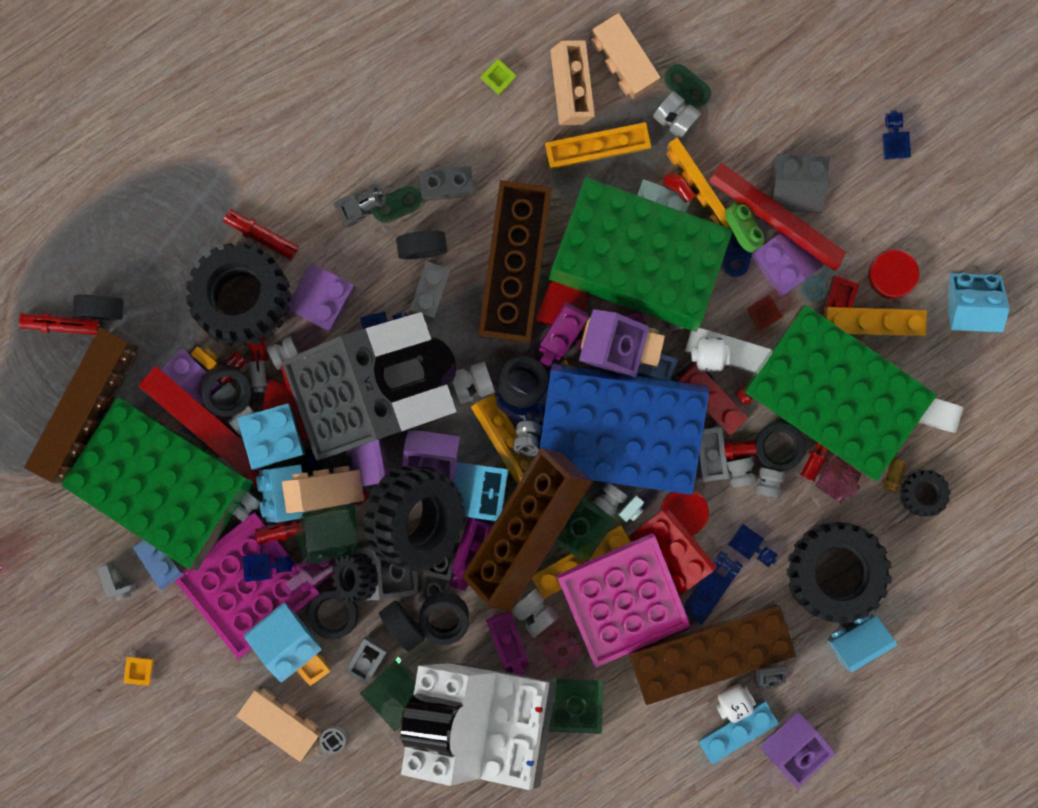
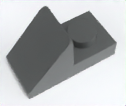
M365 636L345 672L367 685L388 652V649Z

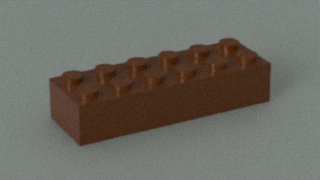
M500 180L478 333L479 338L530 344L552 187Z
M99 328L24 469L51 483L64 482L78 457L85 449L90 435H93L100 425L101 421L99 418L103 411L107 412L112 405L113 398L111 396L116 388L119 389L126 378L124 372L127 366H132L138 356V352H136L137 345L110 331Z
M543 447L540 448L462 575V578L489 608L509 612L513 610L592 483L563 453Z
M777 604L642 647L629 653L646 705L797 657L781 607Z

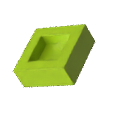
M499 59L480 76V79L498 96L517 78V75Z

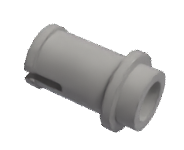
M256 361L248 363L252 394L266 393L268 383L266 382L265 361H258L257 367Z

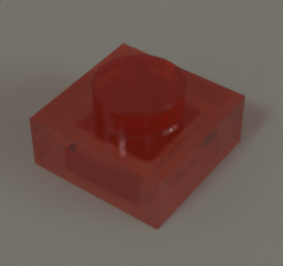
M770 295L746 309L759 331L783 317Z

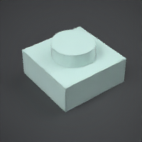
M635 495L618 515L625 522L629 519L634 521L643 512L641 506L644 502Z

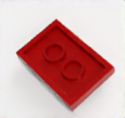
M667 507L663 508L628 536L631 542L651 533L655 535L679 596L717 568L715 563Z

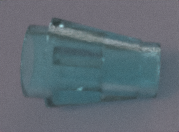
M810 276L804 280L800 293L807 300L818 302L826 296L827 284L819 276ZM810 286L813 289V292L811 294L808 291V288Z

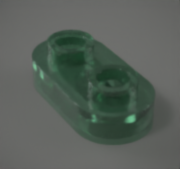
M676 64L669 67L664 77L665 85L669 90L675 91L685 99L688 105H692L694 108H701L708 103L711 97L710 87L688 68ZM673 76H680L682 81L675 83L672 79ZM693 92H700L702 98L695 99L692 95Z
M404 186L386 194V204L381 207L376 206L372 208V213L375 219L381 223L393 222L417 211L422 204L421 194L413 186ZM407 196L414 198V202L410 205L404 202ZM384 206L390 208V213L387 215L381 213V209Z

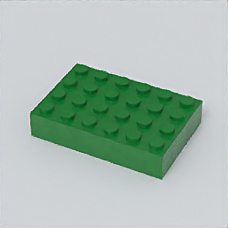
M585 177L554 261L549 280L697 332L702 323L732 229Z
M807 305L800 307L743 390L744 393L875 482L881 477L937 396L936 393Z
M117 397L61 486L189 570H199L254 481L218 460V458L131 402Z

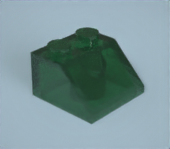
M582 497L554 543L583 562H587L616 520Z
M354 503L302 513L296 532V539L303 563L312 562L313 564H319L329 558L337 557L340 559L343 555L354 554L358 544Z
M398 657L359 693L394 731L405 724L432 699L431 696L426 695L414 696L416 676Z
M551 678V681H556L557 684L549 732L602 734L604 680Z

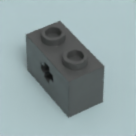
M471 166L419 171L423 202L474 197Z

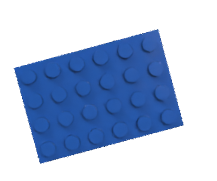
M552 364L540 448L543 447L563 453L590 480L693 495L709 398L708 386L636 376L635 378L620 373Z

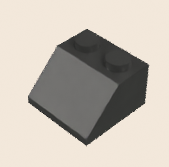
M777 154L773 159L771 198L788 211L823 213L829 180L830 157Z

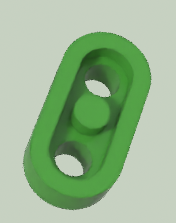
M739 202L730 205L725 210L728 224L740 245L748 252H755L764 245L763 232L755 222L748 206Z

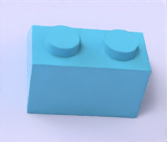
M285 602L244 634V638L264 666L281 683L322 650L316 635Z
M873 614L864 619H855V624L847 629L845 626L836 629L831 633L832 637L827 640L842 667L850 672L857 670L898 646L879 618Z

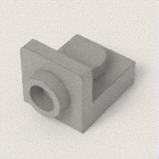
M113 564L97 569L107 599L116 597V600L119 601L132 596L130 591L137 589L136 584L123 588L120 587L122 578L117 568L114 569Z

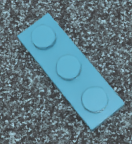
M765 701L754 706L753 714L736 723L729 721L698 740L711 764L716 763L779 724Z

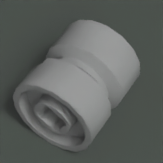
M673 91L656 110L653 118L663 126L669 125V131L681 140L702 113L692 105L686 106L684 104L685 99Z
M484 361L471 365L469 371L462 368L450 373L460 404L474 400L475 395L484 397L495 393Z
M536 588L520 599L511 611L519 621H525L524 628L533 638L559 617L550 605L543 604L544 598Z

